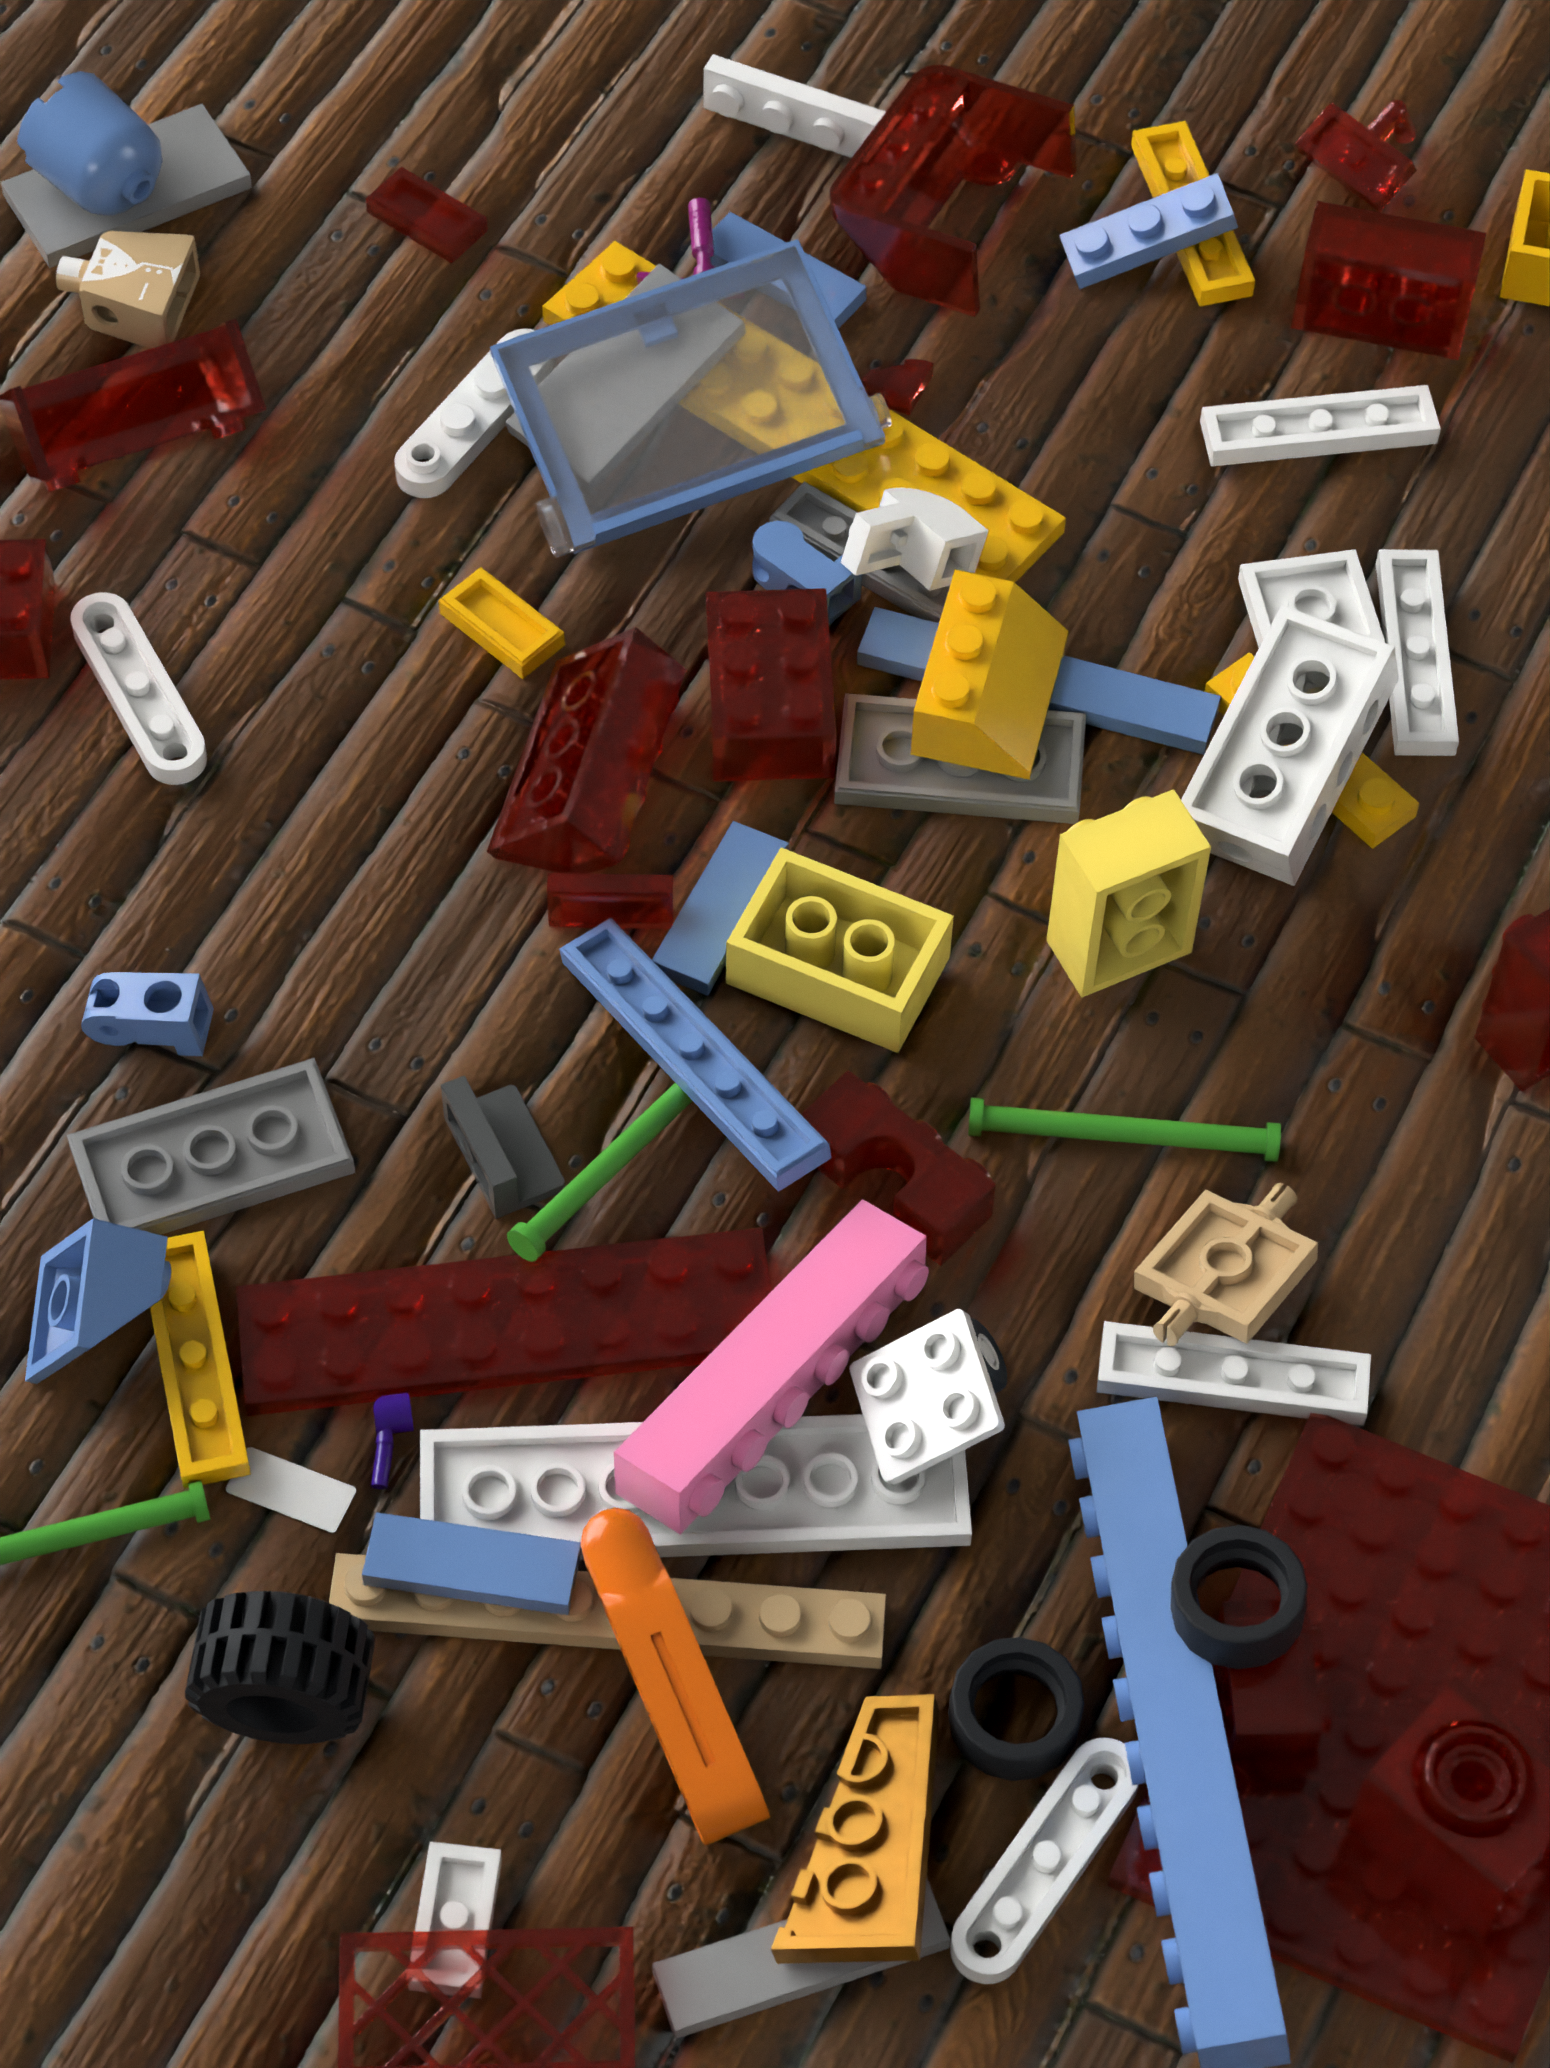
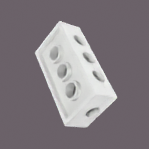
M1281 605L1181 799L1211 845V854L1295 886L1399 680L1395 646ZM1268 795V796L1263 797V798H1256V797H1259V796Z

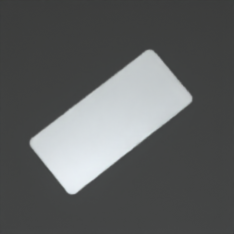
M253 1447L246 1449L251 1475L230 1479L226 1486L228 1493L327 1532L334 1533L337 1531L356 1494L354 1486Z

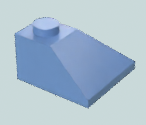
M93 1218L41 1256L25 1382L40 1383L163 1298L171 1278V1264L165 1260L167 1236Z

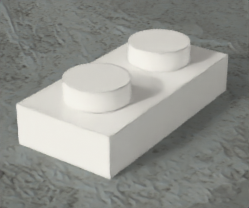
M429 1842L407 1977L409 1990L481 1998L502 1863L500 1849Z

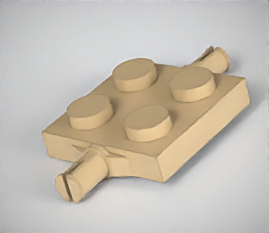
M1283 1183L1275 1184L1258 1206L1233 1203L1205 1189L1134 1271V1289L1171 1307L1160 1321L1153 1326V1332L1160 1342L1164 1343L1167 1339V1345L1174 1346L1193 1322H1200L1248 1344L1317 1261L1318 1242L1289 1229L1281 1221L1289 1209L1297 1203V1195L1289 1186L1284 1190Z

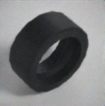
M1242 1525L1210 1530L1192 1540L1176 1561L1171 1581L1170 1604L1176 1632L1190 1651L1214 1665L1244 1669L1264 1666L1286 1654L1301 1634L1308 1591L1303 1564L1286 1542L1266 1530ZM1238 1567L1257 1571L1272 1580L1278 1587L1281 1595L1279 1611L1275 1616L1257 1625L1237 1627L1219 1623L1206 1615L1198 1606L1196 1594L1199 1583L1202 1579L1218 1570Z
M1023 1637L993 1640L972 1651L956 1672L948 1709L952 1739L965 1760L986 1775L1009 1781L1039 1778L1059 1767L1075 1747L1084 1709L1081 1681L1067 1658L1046 1643ZM1013 1674L1037 1680L1048 1688L1055 1697L1058 1713L1054 1727L1045 1737L1031 1743L1013 1744L994 1738L981 1728L976 1720L974 1708L977 1692L986 1682L997 1676Z

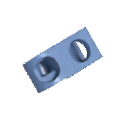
M777 520L767 522L754 533L752 563L754 579L760 586L770 592L773 597L818 631L822 632L861 599L862 574L855 576L841 563L843 555L833 562L805 542L802 531L796 525L787 521Z
M102 973L92 981L81 1027L86 1036L106 1045L123 1046L132 1042L146 1045L174 1046L178 1055L203 1056L214 1008L200 974Z

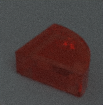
M905 359L904 365H896L880 370V367H876L861 379L863 393L887 408L910 416L933 377L934 363L920 359Z

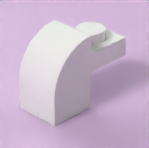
M889 488L884 490L879 508L855 514L854 521L849 529V537L841 563L855 576L900 565L931 591L950 586L955 569L975 573L989 530L960 506L939 495L912 488Z

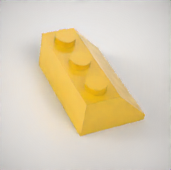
M954 570L913 711L910 755L1030 780L1067 643L1068 630L1014 581Z

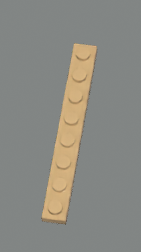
M336 1553L329 1603L360 1618L368 1625L367 1629L371 1631L620 1649L589 1572H577L569 1615L366 1586L363 1585L362 1579L366 1555ZM670 1578L703 1656L881 1669L886 1594Z

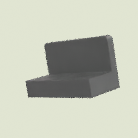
M465 1075L441 1084L444 1118L495 1219L554 1196L565 1187L564 1177L516 1086L508 1085L476 1098Z

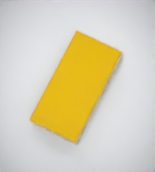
M482 567L438 600L439 613L522 679L565 646L564 631Z

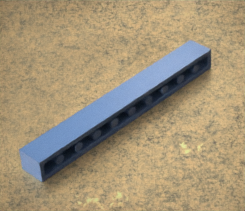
M1151 1397L1077 1411L1081 1437L1069 1439L1068 1441L1076 1480L1090 1479L1092 1495L1079 1498L1086 1538L1100 1536L1104 1555L1090 1557L1097 1597L1112 1596L1115 1612L1113 1616L1101 1618L1109 1659L1123 1657L1127 1677L1113 1679L1120 1721L1135 1719L1138 1740L1125 1742L1132 1785L1147 1783L1151 1805L1137 1807L1144 1850L1159 1848L1163 1871L1149 1873L1157 1917L1172 1915L1176 1938L1161 1940L1169 1984H1185L1189 2005L1188 2007L1174 2009L1182 2054L1197 2052L1200 2068H1267L1290 2064L1287 2034L1212 1664L1189 1650L1175 1630L1170 1608L1171 1581L1176 1561L1186 1549L1187 1541L1158 1398ZM1196 1594L1197 1601H1198V1606L1200 1607V1605H1199V1600H1198V1595Z

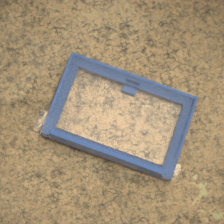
M799 239L490 346L495 366L550 495L549 498L536 502V507L546 540L556 558L572 552L576 554L882 445L885 443L883 429L892 425L890 412L882 394L878 393L868 397Z

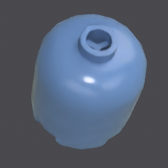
M79 71L64 75L58 80V83L63 88L54 93L46 103L40 98L35 99L21 122L17 143L25 151V162L81 208L92 214L113 216L123 213L150 196L163 162L160 140L149 125L95 74Z

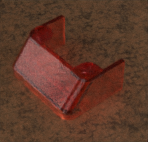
M947 65L924 67L911 77L832 184L829 192L832 216L892 289L976 317L980 311L976 243L928 227L963 179L985 186L998 185L1012 178L1022 163L1072 179L1077 172L1075 105Z
M237 319L224 322L200 334L22 389L21 386H18L0 395V410L31 483L34 485L44 482L47 492L81 482L78 470L210 429L214 440L246 430L243 418L267 410Z

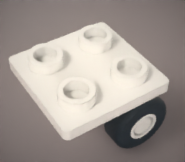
M956 1309L850 1365L849 1370L881 1476L884 1481L892 1485L1001 1432L1005 1427L995 1393L1003 1390L1007 1384V1369L1003 1356L985 1326L978 1320L970 1318V1315L961 1309Z

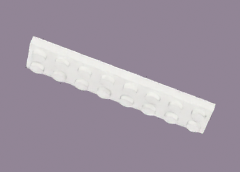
M863 1414L801 1416L792 1427H782L767 1443L765 1452L757 1465L748 1472L741 1471L725 1487L723 1496L715 1509L705 1517L699 1515L681 1535L615 1492L614 1451L643 1422L420 1430V1519L581 1542L583 1528L591 1517L602 1510L621 1508L630 1510L642 1519L649 1530L660 1557L971 1545L972 1530L965 1450L892 1485L884 1481L881 1476ZM581 1548L580 1560H584V1558H583V1553H582V1548Z

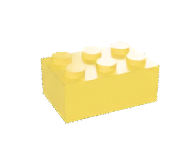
M1174 789L1153 798L1149 796L1140 797L1130 802L1120 811L1097 820H1082L1070 827L1067 832L1060 834L1046 941L1081 998L1192 953L1211 845Z
M780 847L726 942V984L899 1053L950 958L954 916Z

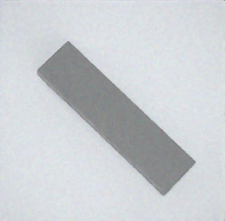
M804 481L769 517V522L778 520L796 525L802 531L805 542L834 562L844 553L849 537V529L854 521L855 514L858 512ZM900 565L862 574V586L917 618L936 623L940 622L950 586L929 591Z
M927 1877L920 1958L948 1949L950 1946V1937ZM786 1919L652 1963V1972L674 2037L677 2039L909 1961L777 1964L771 1947L779 1926L785 1928L788 1920Z

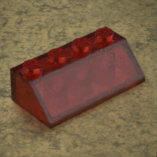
M637 627L557 660L518 763L487 853L495 859L574 877H582L620 863L629 849V835L637 812L645 802L647 796L645 789L653 765L662 752V739L670 715L679 703L678 692L686 668Z

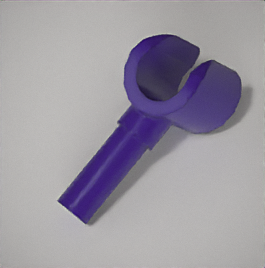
M408 1393L384 1395L379 1397L374 1403L373 1411L377 1434L375 1444L377 1447L371 1480L372 1488L381 1490L388 1488L394 1448L393 1434L414 1431L410 1396Z

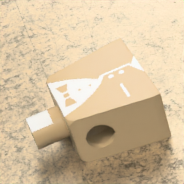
M107 231L101 234L90 261L63 256L60 259L56 273L58 290L80 294L85 324L90 329L169 354L200 277L195 237L186 234Z

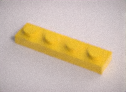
M1186 121L1133 131L1131 147L1153 198L1209 176ZM1233 230L1176 252L1199 307L1253 296L1255 279Z
M1250 652L1206 682L1205 692L1221 696L1218 711L1225 715L1254 659ZM1362 752L1332 813L1373 849L1416 817L1419 802Z
M204 1230L168 1237L165 1260L171 1264L170 1283L163 1298L152 1305L150 1311L183 1488L186 1489L189 1488L188 1483L201 1480L202 1485L248 1476L251 1475Z

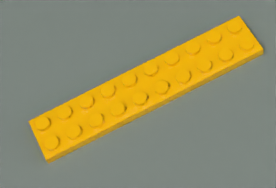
M614 241L542 306L543 322L553 325L624 300L638 286L637 273L651 272L656 265ZM717 304L744 323L746 335L678 405L679 407L759 457L845 426L823 373L817 364ZM866 394L864 395L868 402V407L878 430L882 433L885 443L792 476V478L800 483L805 481L856 512L879 508L884 490L889 488L918 489L946 498L960 506L989 530L975 574L1014 581L1015 583L1065 531L1066 517Z

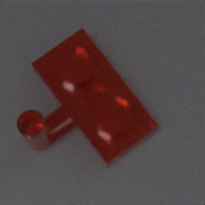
M1401 100L1390 101L1368 127H1365L1331 102L1295 143L1300 154L1378 212H1381L1417 171L1412 160L1385 141L1392 132L1396 141L1401 144H1408L1416 137V129L1407 106Z

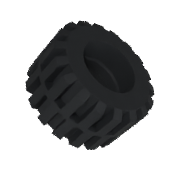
M250 1591L228 1594L224 1598H216L208 1602L207 1607L202 1608L185 1689V1699L189 1701L188 1705L191 1709L202 1715V1718L225 1730L252 1739L283 1744H311L344 1738L346 1734L354 1733L359 1729V1724L362 1723L375 1648L374 1633L367 1629L368 1625L363 1620L351 1615L350 1612L331 1603L305 1595L279 1591Z

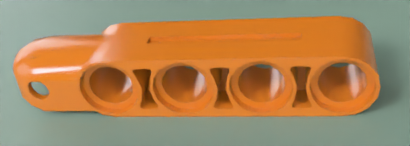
M610 1508L600 1511L591 1517L583 1528L580 1543L584 1562L704 1846H707L771 1818L648 1528L642 1519L630 1510Z

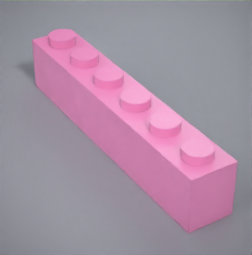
M862 1199L614 1451L616 1494L680 1535L699 1515L705 1517L710 1514L720 1502L725 1487L741 1471L748 1472L757 1465L765 1452L767 1443L782 1427L790 1428L795 1425L803 1415L808 1400L824 1383L826 1385L833 1384L845 1370L849 1357L864 1341L871 1343L881 1334L889 1315L902 1301H911L920 1293L929 1273L928 1267L925 1266L927 1236Z

